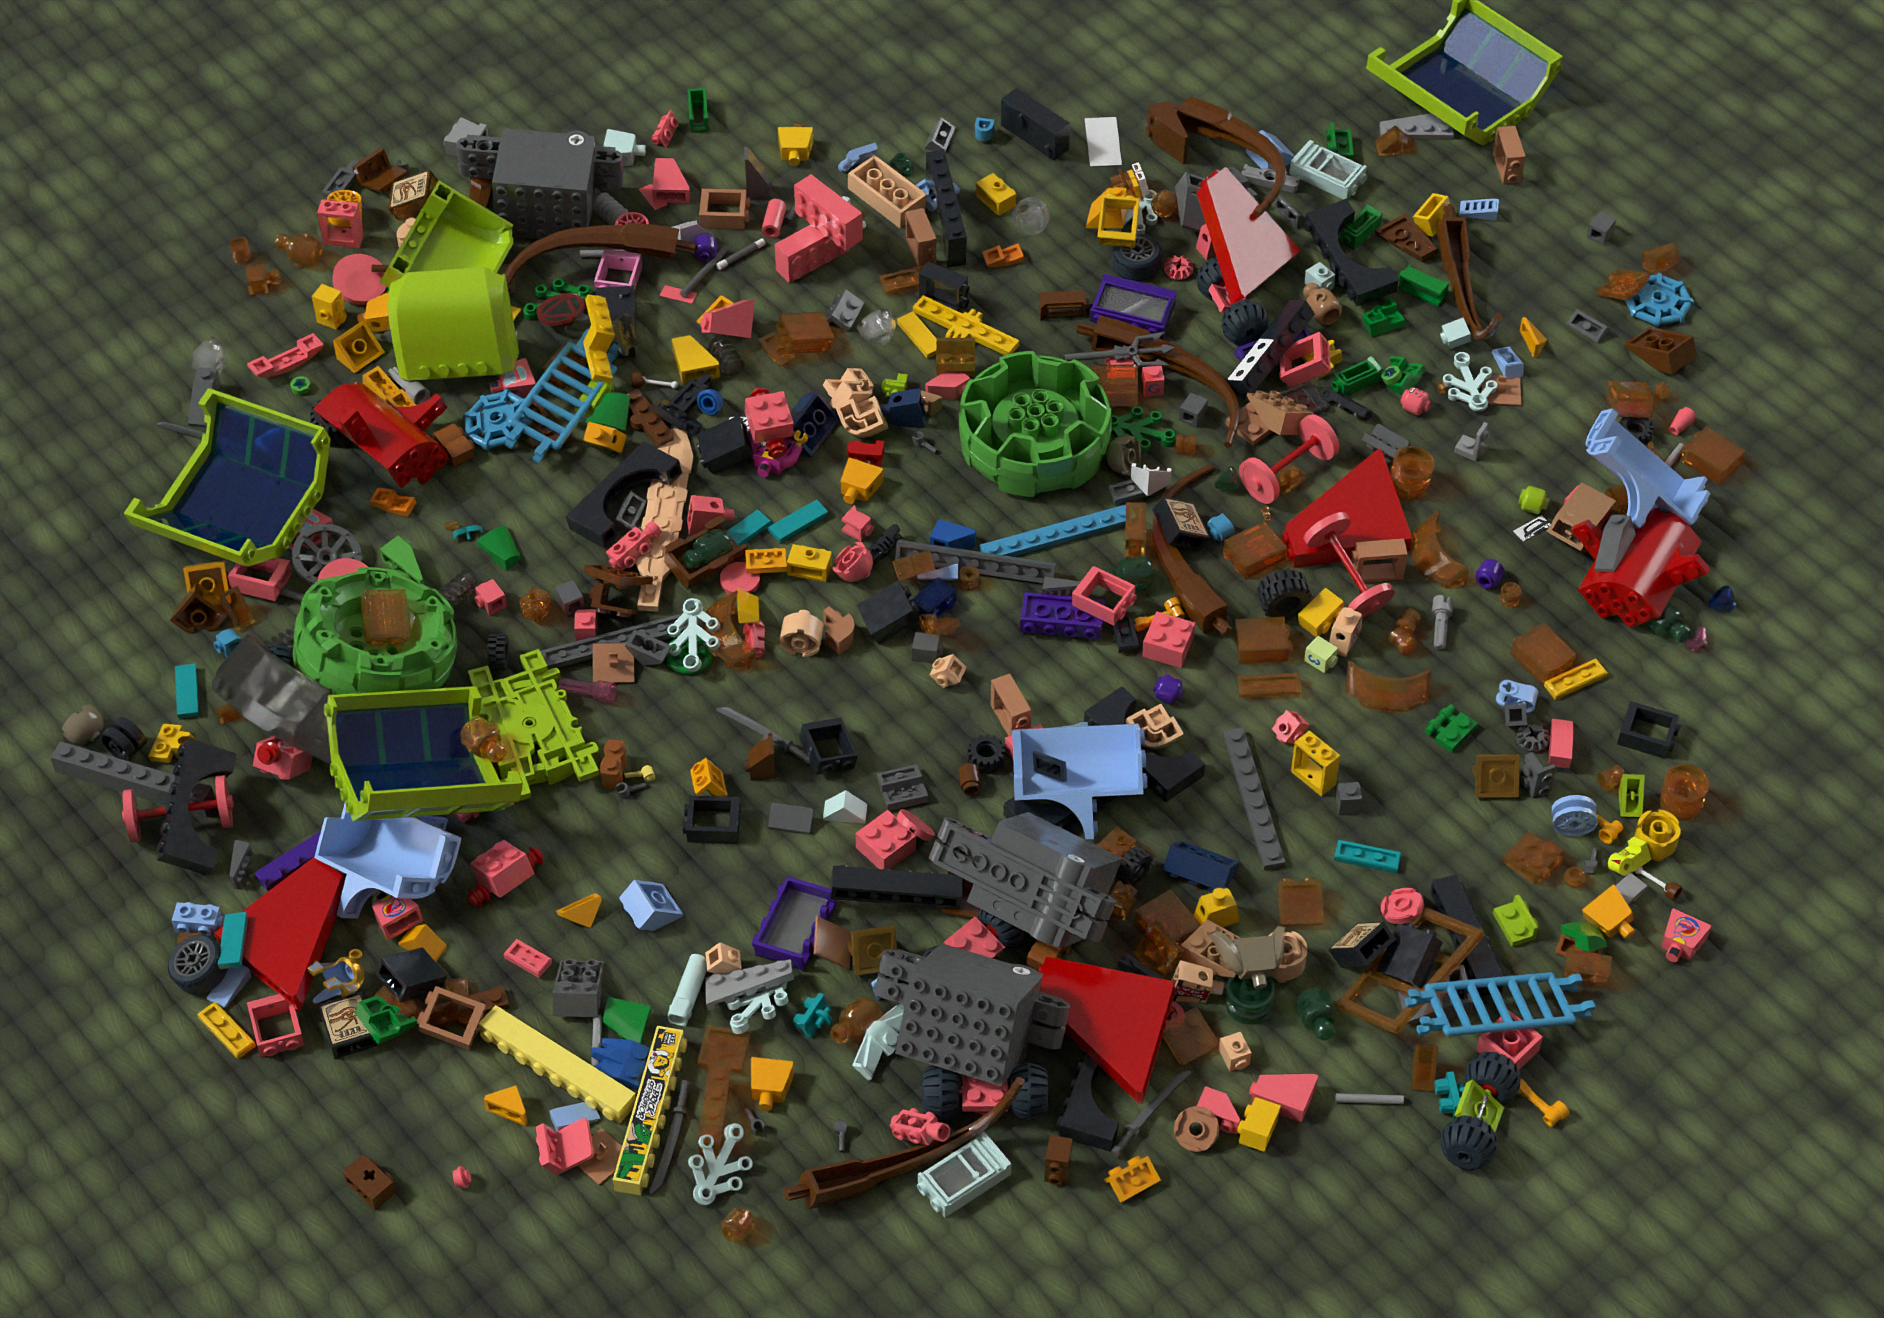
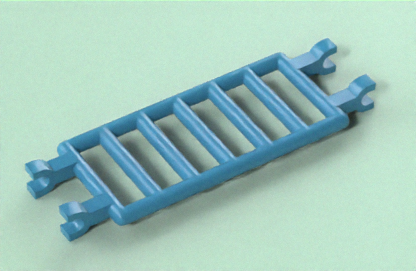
M589 329L585 330L577 344L573 342L566 343L508 421L509 425L514 427V429L507 435L506 439L508 440L505 446L512 449L522 433L542 442L535 449V455L532 458L538 464L550 447L554 450L561 448L591 407L592 402L604 385V382L596 381L598 384L592 389L557 370L559 365L563 363L592 379L588 368L566 357L570 351H573L587 359L583 341ZM613 343L607 353L612 376L617 371V367L611 363L618 357L619 353L617 352L620 349V346ZM551 376H554L589 396L583 402L548 383V380ZM543 388L578 407L579 410L573 415L538 396ZM532 402H535L570 422L564 428L528 407ZM524 414L559 433L560 436L554 441L519 422V419Z
M1552 972L1429 983L1425 985V991L1409 989L1408 995L1410 998H1405L1404 1001L1407 1008L1431 1003L1437 1018L1420 1017L1421 1025L1416 1027L1419 1035L1443 1030L1444 1034L1448 1037L1572 1025L1576 1022L1575 1017L1591 1019L1592 1014L1590 1010H1595L1596 1008L1593 1000L1577 1005H1569L1562 990L1578 992L1579 987L1577 984L1583 981L1580 974H1573L1567 978H1556ZM1537 982H1549L1564 1014L1563 1017H1553ZM1517 984H1529L1544 1016L1543 1019H1533ZM1508 985L1524 1020H1512L1497 986ZM1488 987L1503 1022L1492 1023L1477 988ZM1456 990H1468L1483 1024L1471 1025ZM1447 991L1462 1026H1450L1436 992Z

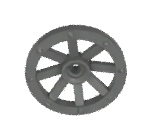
M318 524L309 527L298 536L292 551V562L297 574L310 585L317 582L318 578L314 575L328 563L341 558H351L360 562L362 559L361 548L356 538L346 529L333 524ZM321 533L322 548L319 549L309 538ZM327 533L340 537L332 548L328 547ZM346 541L353 552L337 555L336 553ZM303 543L316 556L300 554ZM301 562L317 564L307 572Z

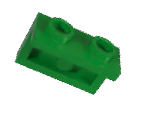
M1330 122L1329 129H1326V140H1329L1327 142V149L1349 160H1353L1354 152L1351 129H1334V122Z

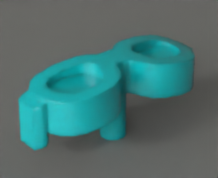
M472 525L460 528L452 534L455 540L457 536L466 533L467 540H470V532L480 531L483 533L480 525Z

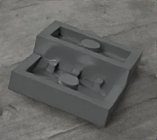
M917 764L876 773L887 810L892 811L929 802Z

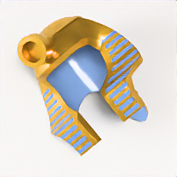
M353 949L349 952V957H341L336 962L319 963L315 961L313 965L308 967V972L313 976L321 973L326 980L323 982L326 988L312 1000L314 1005L354 994L360 988L365 979L364 969L360 963L362 959V952L360 950Z

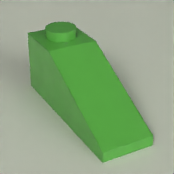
M396 536L380 548L382 562L389 568L418 584H424L413 553V547L409 541Z

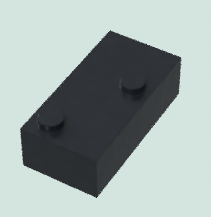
M1017 88L1001 99L1002 127L1054 161L1069 150L1070 122Z
M634 286L596 287V296L606 298L615 333L610 347L613 343L620 346L617 358L636 357V299Z

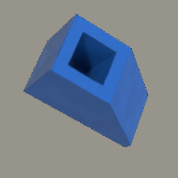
M938 519L930 535V545L967 549L976 544V530Z

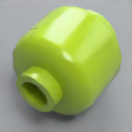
M1528 486L1526 489H1522L1518 504H1521V509L1524 511L1539 514L1542 509L1546 510L1549 498H1546L1545 490Z

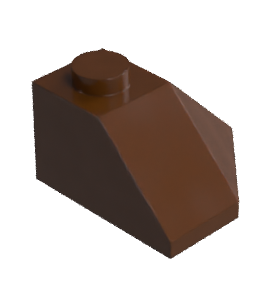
M196 583L185 595L170 621L186 633L203 629L209 631L216 630L228 616V613L214 594L199 583Z
M770 732L748 751L749 760H745V771L750 772V780L776 778L772 732Z

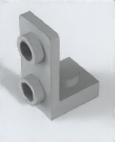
M1483 423L1476 434V440L1463 435L1457 443L1454 453L1476 461L1479 455H1483L1487 447L1485 442L1489 436V431H1487L1488 423Z

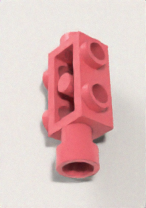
M650 521L643 531L635 526L606 551L610 558L609 564L614 568H620L622 571L632 567L638 557L650 551L652 546L650 540L662 533L660 527L654 521Z
M911 1108L909 1111L902 1110L891 1119L890 1127L892 1133L899 1140H907L929 1146L934 1140L946 1141L950 1135L949 1125L937 1122V1117L931 1112L920 1114L918 1110Z

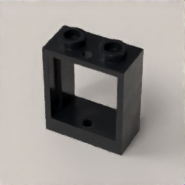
M927 262L919 273V299L924 295L960 313L963 309H967L970 301L968 299L970 289L968 277ZM935 282L957 290V296L936 288Z
M1630 701L1617 745L1666 759L1668 751L1673 752L1676 740H1673V736H1678L1681 727L1680 724H1677L1679 715ZM1634 719L1669 728L1666 741L1632 732L1631 728Z
M841 717L802 724L799 738L816 775L843 770L847 771L855 768L858 753ZM836 738L843 755L821 759L814 742Z
M689 796V803L684 806V816L687 817V821H683L682 828L683 834L687 836V843L738 844L741 816L740 797ZM695 810L730 811L729 827L693 826Z

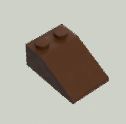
M1170 101L1149 105L1148 113L1146 114L1148 126L1145 127L1147 137L1151 138L1154 145L1180 163L1187 164L1188 135Z
M1648 327L1625 343V347L1657 371L1667 374L1676 373L1680 368L1689 364L1690 361L1697 357L1693 336L1654 327Z

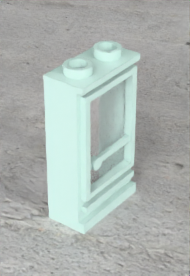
M1309 140L1291 160L1289 174L1294 177L1299 176V179L1341 199H1348L1356 193L1360 184L1363 185L1367 179V166H1362Z
M982 1132L979 1134V1137L923 1173H918L917 1188L923 1196L926 1195L931 1200L930 1203L936 1212L940 1211L946 1218L1010 1176L1011 1163L988 1135Z

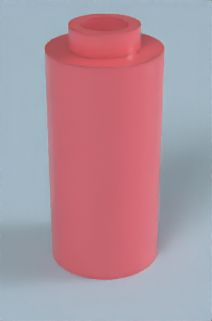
M772 199L768 203L761 229L762 234L767 238H777L780 234L786 211V204L780 199Z

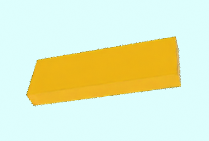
M913 311L897 318V324L927 359L936 355V337Z
M1593 659L1545 681L1544 687L1557 700L1606 678L1608 672L1597 659Z
M213 1002L197 1014L203 1024L237 1059H240L256 1047L255 1042L216 1002Z

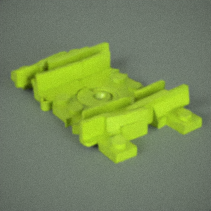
M539 649L520 655V661L525 671L504 679L493 681L488 665L468 671L472 687L476 686L482 697L480 720L482 719V729L487 730L492 744L489 748L490 757L497 759L500 776L502 777L500 782H507L508 771L518 772L523 783L520 801L532 798L528 785L548 781L549 785H552L576 773L579 782L599 775V769L594 761L599 758L598 746L595 742L585 744L581 735V726L573 728L574 725L578 724V720L571 715L565 703L567 700L566 691L558 690L557 684L561 682L560 671L558 668L548 670ZM533 723V725L527 726L526 724ZM534 743H538L540 750H537L539 764L532 765L531 756L535 753Z

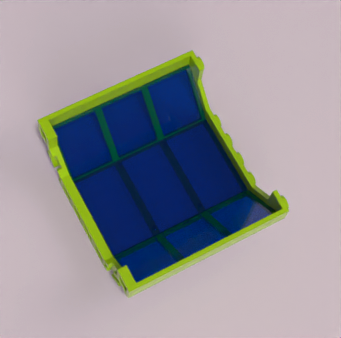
M1453 0L1451 12L1447 17L1449 22L1443 31L1440 29L1435 36L1391 65L1384 62L1386 50L1379 47L1368 55L1366 69L1466 137L1484 146L1495 139L1497 127L1516 125L1520 120L1531 114L1560 71L1563 56L1480 1Z
M208 388L198 402V405L205 414L204 422L207 423L206 434H202L201 443L160 504H156L153 508L145 507L140 499L134 498L124 512V515L131 525L247 567L281 557L290 547L292 540L299 533L301 526L310 516L312 509L324 493L331 438L325 428Z
M476 686L328 695V702L324 705V714L327 717L331 753L330 772L335 777L336 788L340 789L341 800L345 801L346 812L350 813L353 822L503 811L505 807H510L514 805V802L520 801L523 783L518 772L508 771L507 782H500L483 746L482 736L479 737L477 724H480L482 697Z

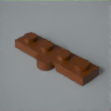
M639 389L626 393V395L630 396L628 410L632 414L630 419L632 428L636 430L644 428V432L656 447L673 441L672 432L659 415L650 410L651 405Z
M503 986L467 996L469 999L486 1005L484 1015H487L495 1005L503 1010L510 1008ZM453 1001L435 1006L428 1024L441 1029L459 1023L461 1027L467 1028L474 1009ZM426 1009L418 1011V1015H420L421 1011L425 1012Z

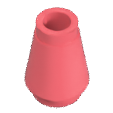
M1688 407L1680 409L1671 423L1669 431L1674 435H1678L1692 425L1696 418L1694 411Z

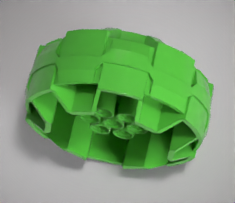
M1024 351L999 357L998 363L985 369L974 380L970 379L962 394L959 413L962 453L969 467H974L983 476L997 483L999 490L1019 496L1035 497L1040 492L1067 488L1075 489L1087 482L1098 472L1100 461L1110 443L1112 412L1104 389L1099 384V377L1090 368L1075 359L1066 361L1056 357L1036 355L1034 351Z
M358 567V571L326 579L321 578L308 589L302 598L300 611L294 627L293 661L295 666L300 667L305 677L318 688V695L328 700V695L440 689L445 681L449 679L456 656L457 634L453 621L454 610L436 589H431L424 584H418L401 576L395 570L377 567Z

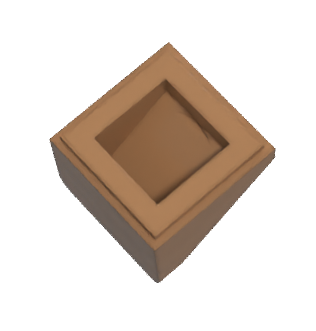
M921 390L928 415L932 416L942 410L941 396Z

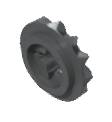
M1534 722L1531 725L1527 724L1519 727L1516 739L1518 744L1528 751H1541L1549 745V730H1545L1543 724L1538 726ZM1530 733L1537 735V739L1530 737Z

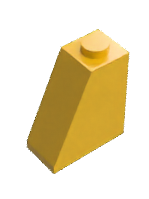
M691 335L672 339L673 355L683 385L687 384L691 379L698 380L704 373L709 374L711 379L720 377L719 362Z

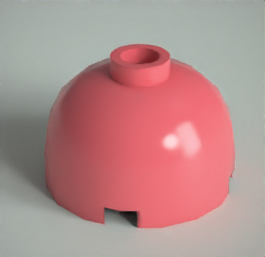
M855 542L856 546L854 547L850 545L845 547L835 558L836 566L833 567V570L845 581L857 582L866 579L870 575L873 557L862 542Z

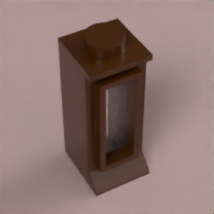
M1085 290L1039 292L1040 321L1045 317L1080 315L1086 317V309H1089V298H1085Z

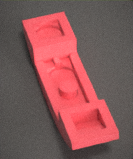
M312 333L297 340V347L268 360L262 356L247 363V366L260 378L281 375L310 360L324 347V344Z

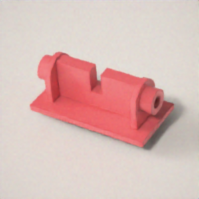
M672 110L667 115L662 116L657 127L658 130L651 137L653 144L663 143L664 147L667 148L679 125Z
M762 621L745 623L743 633L745 634L743 644L745 659H748L750 654L756 658H761L765 653V641H763L765 638V625Z

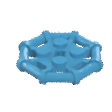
M1657 272L1655 275L1638 277L1647 279L1640 288V292H1636L1628 299H1623L1631 312V317L1651 323L1654 327L1683 322L1689 309L1694 306V300L1690 298L1685 288V283L1666 277L1660 272ZM1633 300H1638L1639 305L1637 307ZM1677 304L1682 305L1680 310L1675 308ZM1643 311H1647V312H1649V313H1652V314L1655 315V317L1652 316V315H1649V314H1647V313H1644Z
M509 389L487 396L481 395L476 404L468 412H465L463 416L467 440L470 439L472 442L482 446L484 450L505 445L508 440L506 439L507 435L514 429V427L509 425L508 421L525 398L513 394ZM512 401L514 404L508 405L507 402ZM523 414L519 422L529 427L531 420ZM477 421V425L473 427V422ZM482 432L485 435L484 439L478 436V434ZM505 435V437L493 439L495 436Z

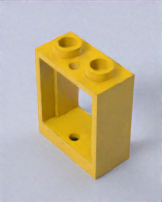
M1114 194L1102 195L1097 244L1135 248L1139 198L1134 196L1117 197ZM1106 207L1134 210L1132 232L1104 231Z
M1308 731L1295 741L1291 772L1322 797L1336 785L1340 755L1311 731ZM1310 757L1313 758L1316 762H1318L1321 766H1323V769L1314 761H1312Z

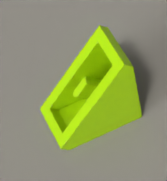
M1622 775L1618 791L1620 816L1641 817L1643 814L1645 775Z

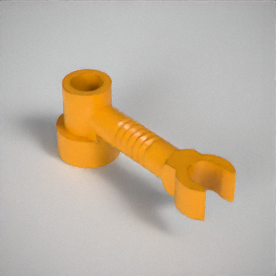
M1178 597L1170 598L1165 602L1164 606L1167 611L1161 613L1181 619L1185 618L1182 604ZM1155 615L1134 619L1136 631H1142L1149 627Z
M1596 814L1598 825L1602 827L1598 832L1599 838L1604 843L1611 844L1623 830V825L1617 820L1610 823Z
M1523 1079L1520 1080V1088L1517 1093L1526 1097L1545 1114L1543 1120L1548 1126L1553 1127L1559 1120H1564L1570 1114L1569 1109L1564 1103L1556 1101L1552 1106L1547 1105L1531 1090Z

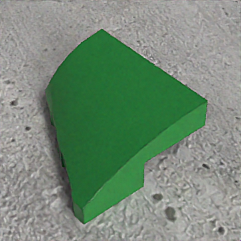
M1387 297L1385 304L1382 306L1376 305L1373 307V310L1362 315L1366 330L1371 337L1406 326V320L1398 312L1397 304L1391 297Z
M1391 355L1389 358L1391 366L1399 367L1402 377L1398 382L1386 385L1390 390L1402 396L1405 390H1409L1417 384L1426 368L1423 364L1407 362L1405 357Z
M606 393L601 399V403L594 409L591 417L587 418L586 423L592 422L614 428L620 432L626 431L630 396L622 393Z
M505 525L491 530L477 540V546L490 554L492 561L506 571L521 559Z
M1585 922L1561 925V933L1574 938L1575 947L1590 953L1607 947L1606 940L1596 925Z
M378 995L359 1001L355 1012L377 1044L391 1040L417 1024V1019L414 1016L409 1019L402 1015L400 1008L388 1004L386 1000Z
M608 997L603 1025L610 1030H614L621 1039L625 1038L626 1040H633L642 1044L645 1036V1027L651 1013V1006Z

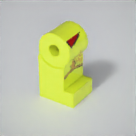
M1632 837L1628 840V847L1610 856L1608 860L1609 869L1626 876L1649 862L1651 857L1647 842Z

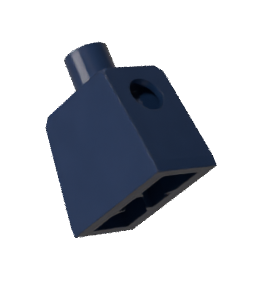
M920 389L891 393L889 404H880L883 415H890L894 426L925 428L926 409Z

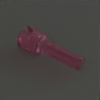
M562 678L559 680L558 685L559 689L592 695L596 701L613 703L617 693V686H615L614 682L598 680L596 683Z

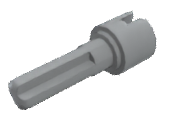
M397 367L389 369V377L406 390L405 392L414 403L418 405L429 399L430 391L420 382L407 381L400 378Z
M1437 595L1433 598L1432 615L1436 618L1434 647L1437 650L1445 649L1447 623L1448 619L1452 616L1453 599L1450 596L1446 602H1444L1443 595Z

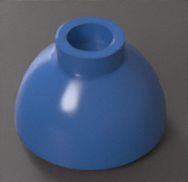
M713 389L701 391L697 397L699 409L706 415H716L723 406L722 395Z

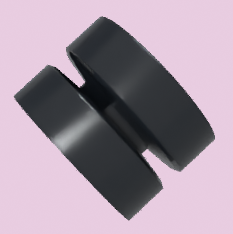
M118 717L111 724V727H108L100 735V740L106 750L115 758L129 761L136 755V752L140 751L147 744L146 737L139 727L125 717Z

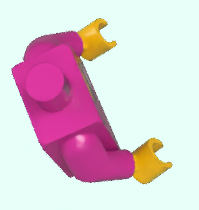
M797 430L794 433L795 440L782 438L785 441L783 446L787 448V452L781 458H773L768 456L769 450L766 449L768 441L754 444L752 434L750 433L754 453L750 457L754 460V466L758 468L757 473L762 477H767L769 472L781 474L784 469L794 465L800 456L801 445L808 440L807 434L804 433L803 437L799 439L801 431Z

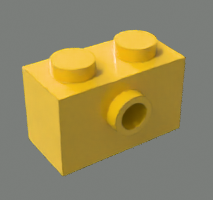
M994 173L976 182V197L998 216L1016 207V192Z
M1433 193L1413 216L1415 224L1425 235L1434 237L1437 233V223L1444 217L1443 206L1450 204L1448 196Z
M321 284L312 295L317 323L337 330L346 320L342 292Z
M793 544L787 560V575L826 582L832 566V551Z
M1324 588L1298 614L1299 625L1315 637L1320 636L1322 633L1325 634L1339 616L1342 608H1344V601L1327 588Z
M1255 1097L1252 1105L1248 1104L1246 1107L1245 1121L1241 1120L1237 1130V1133L1240 1134L1239 1143L1265 1152L1278 1122L1281 1105Z

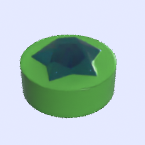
M1390 366L1382 372L1381 377L1386 384H1394L1400 380L1402 373L1399 367Z
M303 376L294 378L290 383L291 390L296 395L307 394L311 389L309 379Z

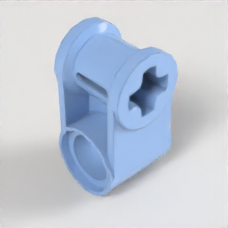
M1504 680L1500 683V692L1496 696V701L1500 706L1504 707V703L1525 702L1526 713L1532 712L1535 709L1538 696L1537 688L1511 680Z

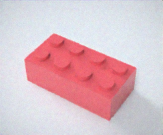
M812 174L794 185L795 212L799 217H803L811 226L817 228L824 236L830 238L845 251L863 240L862 213Z
M809 225L775 244L776 271L788 283H791L849 250L845 251L830 238L824 236L817 228Z

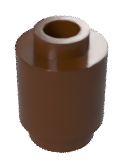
M972 763L964 764L958 770L961 790L965 795H976L980 792L982 786L979 767Z

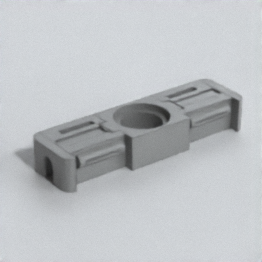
M1248 164L1244 165L1242 175L1249 180L1250 184L1268 188L1273 187L1275 182L1274 170L1267 168L1258 169L1249 167ZM1286 175L1285 184L1281 191L1296 193L1300 177ZM1273 177L1274 180H1267L1266 178Z

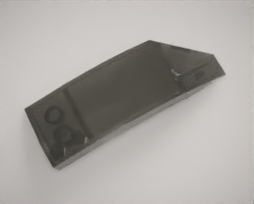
M247 634L218 668L216 676L212 681V689L232 708L260 728L280 740L331 764L327 717L324 714V705L328 702V695H333L332 689L326 688L295 670L270 652L255 637ZM337 737V740H338V749H339L340 743H339V737Z

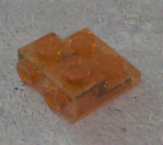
M1528 831L1503 856L1502 862L1537 885L1541 880L1545 881L1549 877L1554 867L1558 868L1564 861V849L1547 838L1543 841Z
M1312 877L1303 878V881H1294V878H1284L1277 883L1280 926L1324 924L1322 881H1316V878Z

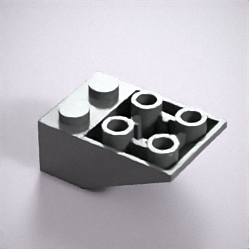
M1185 172L1175 186L1181 227L1200 232L1201 227L1206 222L1196 192L1202 187L1200 183L1205 178Z
M566 959L560 961L552 993L553 1016L598 1017L604 961H597L595 959L587 961Z
M1464 965L1443 967L1430 972L1422 990L1402 983L1396 985L1405 1023H1421L1419 1019L1422 1016L1437 1018L1431 1003L1407 1008L1404 1001L1405 998H1410L1408 995L1409 989L1425 991V985L1429 983L1468 980ZM1456 990L1467 1016H1471L1473 1001L1468 990ZM1447 991L1436 992L1447 1019L1459 1018Z

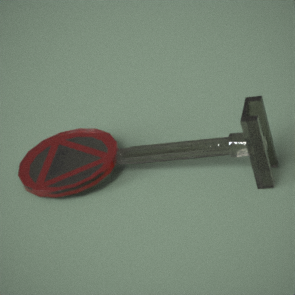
M563 293L552 296L543 301L536 312L539 321L545 325H563L573 320L591 325L589 315L583 314L585 309L584 300L578 294ZM623 313L612 322V327L621 354L627 356L629 354L628 349L632 346L638 347L639 342L630 314Z

